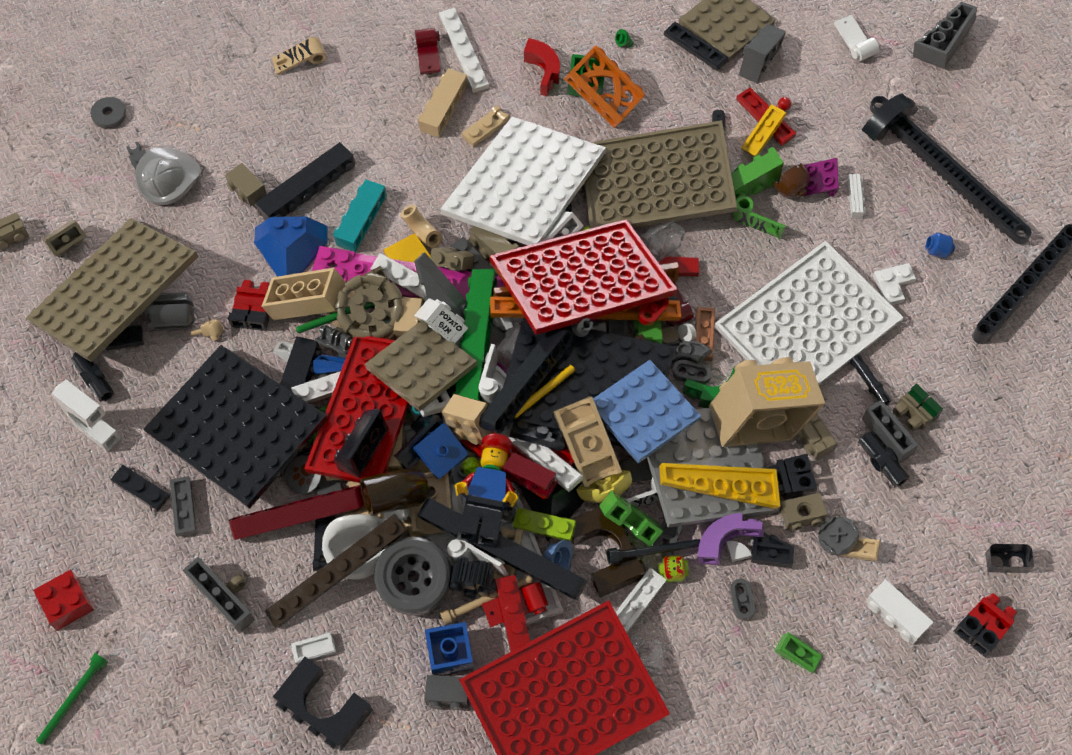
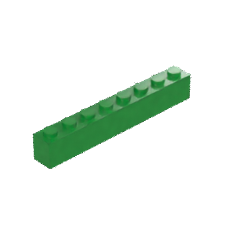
M472 269V275L468 278L470 290L469 293H466L467 309H464L465 326L468 329L462 335L463 340L460 341L459 348L475 359L477 366L455 383L456 391H453L452 396L456 394L477 401H483L479 391V383L485 366L486 354L489 353L493 322V317H490V297H494V288H497L498 283L495 269Z

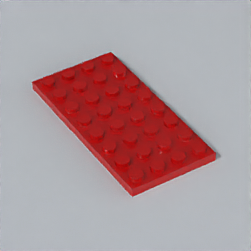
M371 336L353 338L325 412L329 419L317 433L304 468L306 472L359 483L362 478L386 473L410 404L368 371L365 363L395 340ZM379 409L389 430L360 478L338 470L334 462L335 454L344 445L346 436L354 429L356 420L362 416L364 411Z

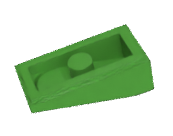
M789 632L782 635L774 650L780 656L811 673L815 672L823 657L822 654Z

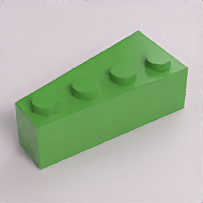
M774 147L767 149L769 153L762 157L760 154L753 157L754 161L746 166L744 164L737 166L733 173H731L736 200L740 196L758 194L766 188L774 187L773 185L776 181L780 182L784 162Z

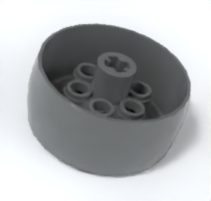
M406 537L393 542L381 553L376 563L374 581L378 594L389 608L405 615H422L438 608L445 601L450 592L452 567L446 553L437 544L420 537ZM414 557L416 559V563L414 565H409V558ZM424 563H429L430 569L424 571L422 569V565ZM398 567H403L404 569L401 575L396 573ZM414 572L420 575L417 582L410 580V575L413 576L412 573ZM427 578L432 579L431 584L429 586H426L424 584V581ZM400 582H404L406 584L404 590L398 589V584ZM414 588H419L420 593L414 596L412 594Z

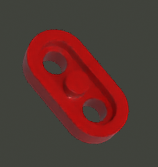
M668 297L644 304L638 313L639 321L647 326L653 325L667 309L669 304Z

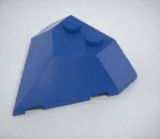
M307 216L270 217L255 227L254 244L277 277L303 273L315 259L319 246L324 247L327 244L328 226Z

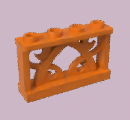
M596 45L564 77V80L613 128L645 96L643 89L632 82L630 76L622 72L618 68L617 63L610 60L606 56L605 51ZM594 58L596 61L600 63V65L596 66L595 63H593V70L591 71L589 67V59ZM584 64L587 72L579 76L576 71ZM596 77L611 78L614 85V95L608 93L599 95L597 93L598 81ZM593 81L594 87H591L588 82L591 83ZM625 91H628L633 96L631 102L621 100V98L629 97L625 95ZM605 98H610V99H612V100H609V101H610V104H608V103L605 101ZM619 105L627 107L621 115L617 113Z

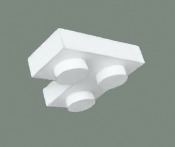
M909 263L875 271L873 274L881 296L891 305L903 303L905 297L900 286L914 283L916 280Z

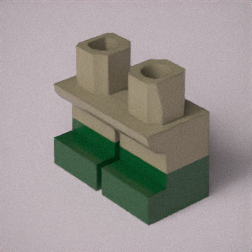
M916 383L907 394L900 398L893 413L898 418L906 414L910 418L906 425L913 432L919 428L923 430L939 418L943 408L934 399L928 398L929 395Z

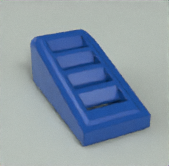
M321 354L313 361V373L341 371L346 358Z

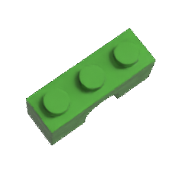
M612 490L599 505L604 516L619 526L624 524L634 533L635 537L649 546H652L663 532L655 519Z

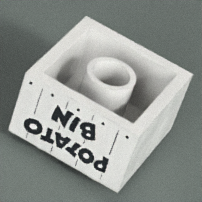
M428 298L414 315L419 321L422 320L428 323L430 328L454 344L468 329L463 324L465 320L458 314L455 315L451 312V307L438 299L434 301Z

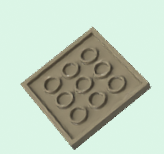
M702 0L679 19L681 26L728 56L727 62L744 50L746 44H750L753 36H757L760 28L763 29L767 23L770 25L775 24L773 17L750 0Z
M422 320L365 363L368 371L419 412L477 366L475 359L453 342L447 341L430 328L428 323Z

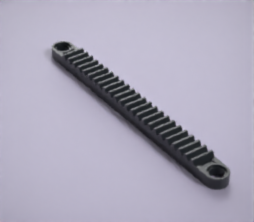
M884 96L874 97L870 104L871 112L874 114L879 109L875 106L876 103L884 104L888 99ZM907 116L899 119L890 128L892 134H896L898 139L901 138L902 143H906L907 148L910 147L912 152H916L917 157H921L923 162H927V166H931L933 171H937L938 176L941 175L943 180H947L948 185L951 184L954 190L957 189L958 194L963 195V199L967 198L968 203H972L973 208H977L979 213H983L984 218H988L990 223L993 222L994 227H998L1001 233L1004 232L1018 244H1024L1029 240L1032 233L1030 227ZM1023 231L1026 236L1020 237L1016 232Z

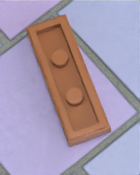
M697 307L695 341L706 345L712 351L703 361H713L716 308Z

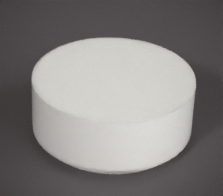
M685 323L679 326L678 333L682 341L695 340L696 330L692 324Z

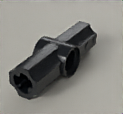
M75 352L71 360L79 370L80 376L88 388L92 389L100 402L110 400L114 392L105 380V376L98 365Z
M873 431L866 433L859 439L858 443L870 456L873 467L878 472L882 471L895 488L901 486L909 479V475L897 462L894 451L889 447H885Z

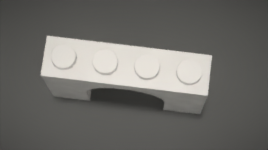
M66 379L56 386L51 394L74 427L108 452L121 438L115 429L101 419L105 413L100 405Z

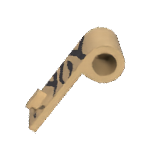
M310 37L273 57L272 61L277 75H280L307 60L312 64H320L325 61L326 55L320 39Z

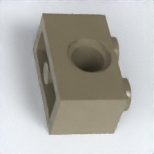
M820 493L781 501L780 513L786 530L798 531L808 525L813 527L819 526L825 522L828 515ZM799 511L807 512L808 516H802Z

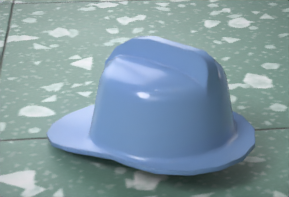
M562 540L558 544L549 543L543 557L570 571L573 554L572 544L568 540Z

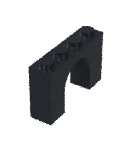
M304 657L273 695L274 700L277 702L275 706L284 713L287 710L293 714L291 718L298 724L305 723L309 726L307 730L315 737L321 735L325 738L324 743L331 749L338 748L342 751L372 712L371 704L356 693H353L337 714L329 718L312 716L307 711L306 700L308 694L324 673L318 665Z

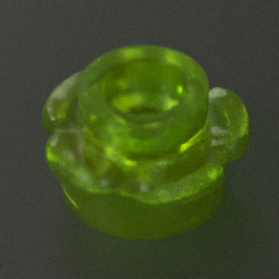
M474 457L467 458L462 463L464 473L467 475L476 472V469L481 466L480 461H477Z

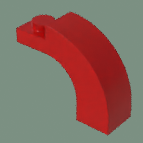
M528 38L524 49V62L535 64L544 70L545 73L540 84V93L543 96H548L549 90L553 89L554 83L559 84L560 81L559 58L556 52L546 43Z

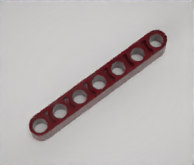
M360 485L237 516L229 519L228 522L233 539L237 540L365 506Z

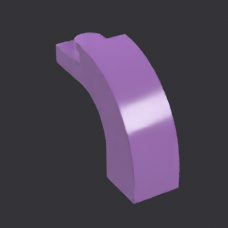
M743 513L726 515L716 520L706 529L700 540L698 549L700 564L721 565L723 547L726 541L734 537H764L763 522L756 519L745 521Z

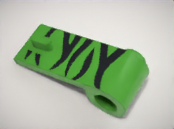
M747 196L737 198V211L732 212V217L735 221L779 239L781 238L785 225L753 213L754 204L751 198Z

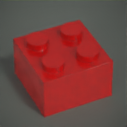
M71 569L33 590L49 624L56 631L94 611L78 577Z

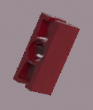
M514 452L502 467L506 473V479L548 499L558 484V481L555 479L557 476L556 472Z

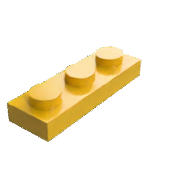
M771 104L741 149L753 157L759 155L786 117V112Z

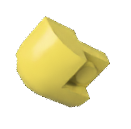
M622 470L619 474L597 480L587 487L581 484L576 489L577 493L584 501L602 503L611 490L621 496L631 486V472Z

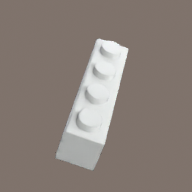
M849 174L847 181L851 218H863V215L866 213V208L863 206L865 204V198H863L864 188H862L863 179H861V174Z

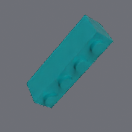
M365 179L364 183L358 187L355 199L351 200L349 210L343 214L340 226L334 230L333 237L336 246L356 253L387 197L384 185Z

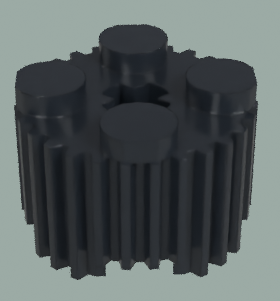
M465 557L457 558L452 571L450 590L462 591L467 598H476V595L489 597L494 577L492 564L480 560V563L468 562L469 558Z

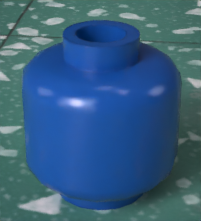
M936 232L927 238L925 247L929 255L945 259L955 250V244L950 235Z

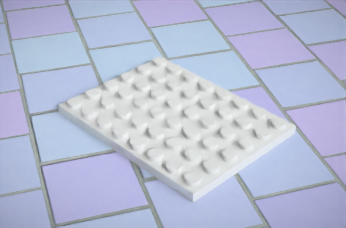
M511 117L441 207V214L525 245L542 242L606 153V147Z
M824 241L717 321L714 327L746 360H756L758 365L771 364L773 361L783 357H790L793 359V362L810 361L817 382L821 385L849 363L855 355L857 356L899 324L904 317L829 243Z

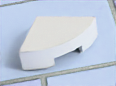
M726 541L731 562L751 558V552L745 545L737 541Z

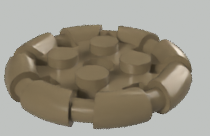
M368 273L366 276L358 275L348 280L344 284L343 290L339 291L335 302V309H337L338 314L336 318L341 328L346 333L352 334L353 338L371 336L384 339L394 332V323L401 319L404 312V305H402L401 301L403 297L398 287L393 282L387 281L386 277L373 273ZM369 283L370 288L363 289L362 284ZM381 286L386 288L384 294L379 290ZM351 290L356 293L352 299L348 297ZM394 301V307L389 308L388 302ZM367 303L375 305L373 312L368 313L364 310ZM350 308L351 314H345V309ZM386 316L391 318L388 324L383 322ZM356 321L361 324L358 329L353 326ZM376 326L377 331L370 332L369 327Z

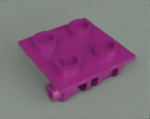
M838 158L803 165L810 175V184L806 188L807 193L803 196L827 192L829 196L836 195L837 189H839Z

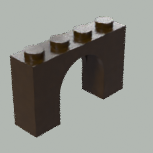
M600 507L570 519L576 521L572 538L574 545L596 536H605L614 540L621 551L636 549L634 543H630L627 538L628 531L625 525L619 526L604 516ZM637 557L626 558L619 562V564L610 565L592 573L591 581L599 598L640 581L645 574L646 567L642 559L638 560Z

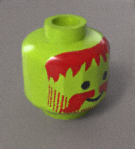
M680 555L665 556L663 563H659V574L668 583L683 582L685 577L689 575L688 561L684 560L683 556Z

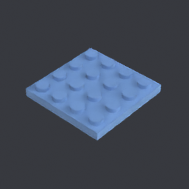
M648 360L593 398L603 424L637 463L643 461L701 418V415L651 360Z

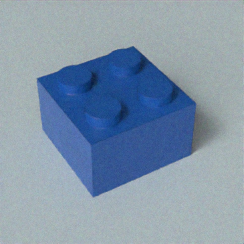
M466 622L425 629L432 675L440 676L474 669Z

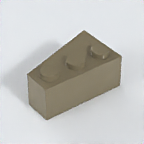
M476 226L469 229V241L474 247H478L481 256L484 259H488L489 262L490 255L519 248L516 243L512 245L508 241L510 240L509 238Z

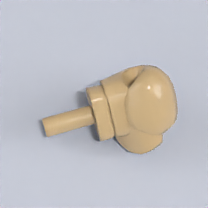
M213 319L201 324V329L191 331V335L203 334L204 338L210 337L212 341L220 339L224 329L219 320Z

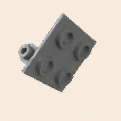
M327 325L321 326L319 329L321 336L315 338V341L325 347L336 350L340 354H348L353 335L349 332L346 333L339 327L333 329Z

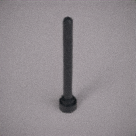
M687 540L624 551L610 548L607 549L606 556L609 565H615L626 558L699 547L700 540Z

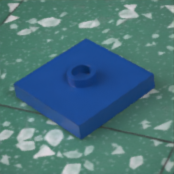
M442 423L413 447L437 479L443 477L468 455V452L445 423Z

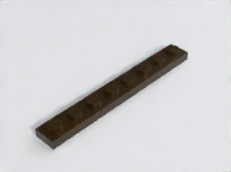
M393 514L266 609L265 613L274 627L279 628L405 534L407 529L397 514Z

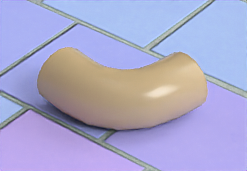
M409 205L402 210L401 218L422 242L430 248L440 245L442 241L441 233L426 220L415 205Z

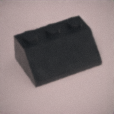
M372 409L364 411L362 416L356 420L354 429L346 436L344 445L335 454L334 462L338 470L360 478L389 430L381 410Z

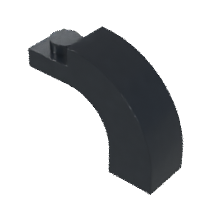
M903 93L898 94L884 103L870 117L861 130L873 141L882 140L899 119L915 114L919 108L912 99L907 98Z

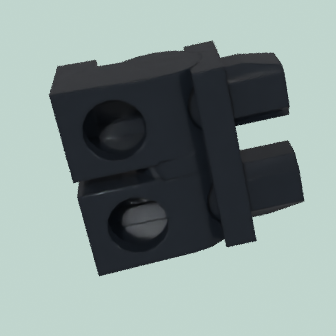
M808 454L784 460L780 459L776 461V465L766 468L777 470L779 496H783L784 500L816 494L817 486L813 472H811L812 468Z

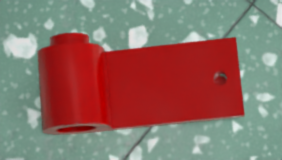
M541 582L528 585L519 590L524 615L532 612L537 615L547 611L546 607L549 606ZM498 598L482 603L490 628L504 623Z

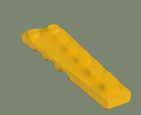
M661 463L659 466L660 482L664 486L778 509L781 506L776 469Z

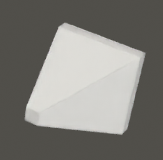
M279 341L273 353L288 362L294 343Z

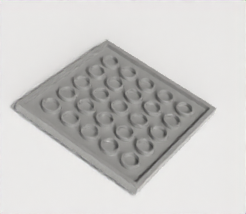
M710 408L695 409L701 415L700 420L647 457L667 527L712 522L735 513H743L744 517L777 513L780 510V507L773 509L661 485L659 469L661 463L766 469L759 444L722 447Z

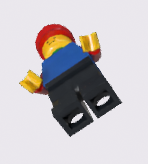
M492 433L482 439V457L480 461L482 467H478L476 472L470 473L462 482L456 483L454 486L456 496H459L461 493L466 495V502L457 531V540L475 543L479 523H482L478 544L497 547L505 501L513 507L518 500V495L515 493L511 481L506 479V473L502 469L514 448L511 439L503 434Z

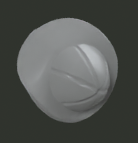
M156 147L147 151L139 160L135 170V182L139 192L146 200L156 205H169L177 202L189 192L200 176L201 168L188 154L168 147Z

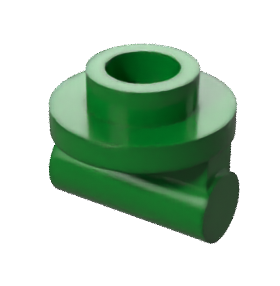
M625 29L617 31L615 42L618 46L624 47L626 45L632 47L634 45Z

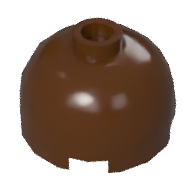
M800 163L799 167L795 165L782 174V180L779 183L776 181L773 185L783 197L794 198L798 196L800 198L807 193L806 188L810 184V175L803 164Z

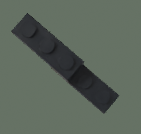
M454 386L446 390L450 398H452L453 391H456ZM439 396L437 399L439 403L443 402V400ZM441 412L425 417L420 415L410 425L416 434L394 455L395 459L404 469H412L421 459L413 447L444 423Z

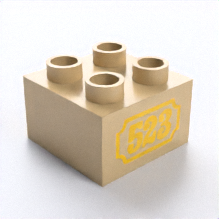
M783 357L767 365H758L756 360H746L737 364L734 368L735 373L727 382L719 387L720 392L710 403L709 408L722 447L792 441L823 407L825 401L811 362H793L792 358Z

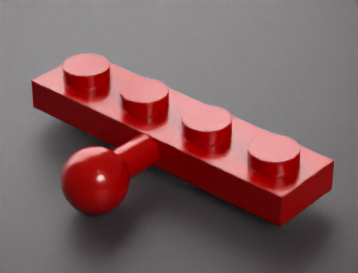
M751 87L737 95L736 100L759 122L769 108V105ZM782 97L779 99L776 107L783 111H788L792 106V102L789 98ZM783 120L772 137L783 146L795 138L796 132Z

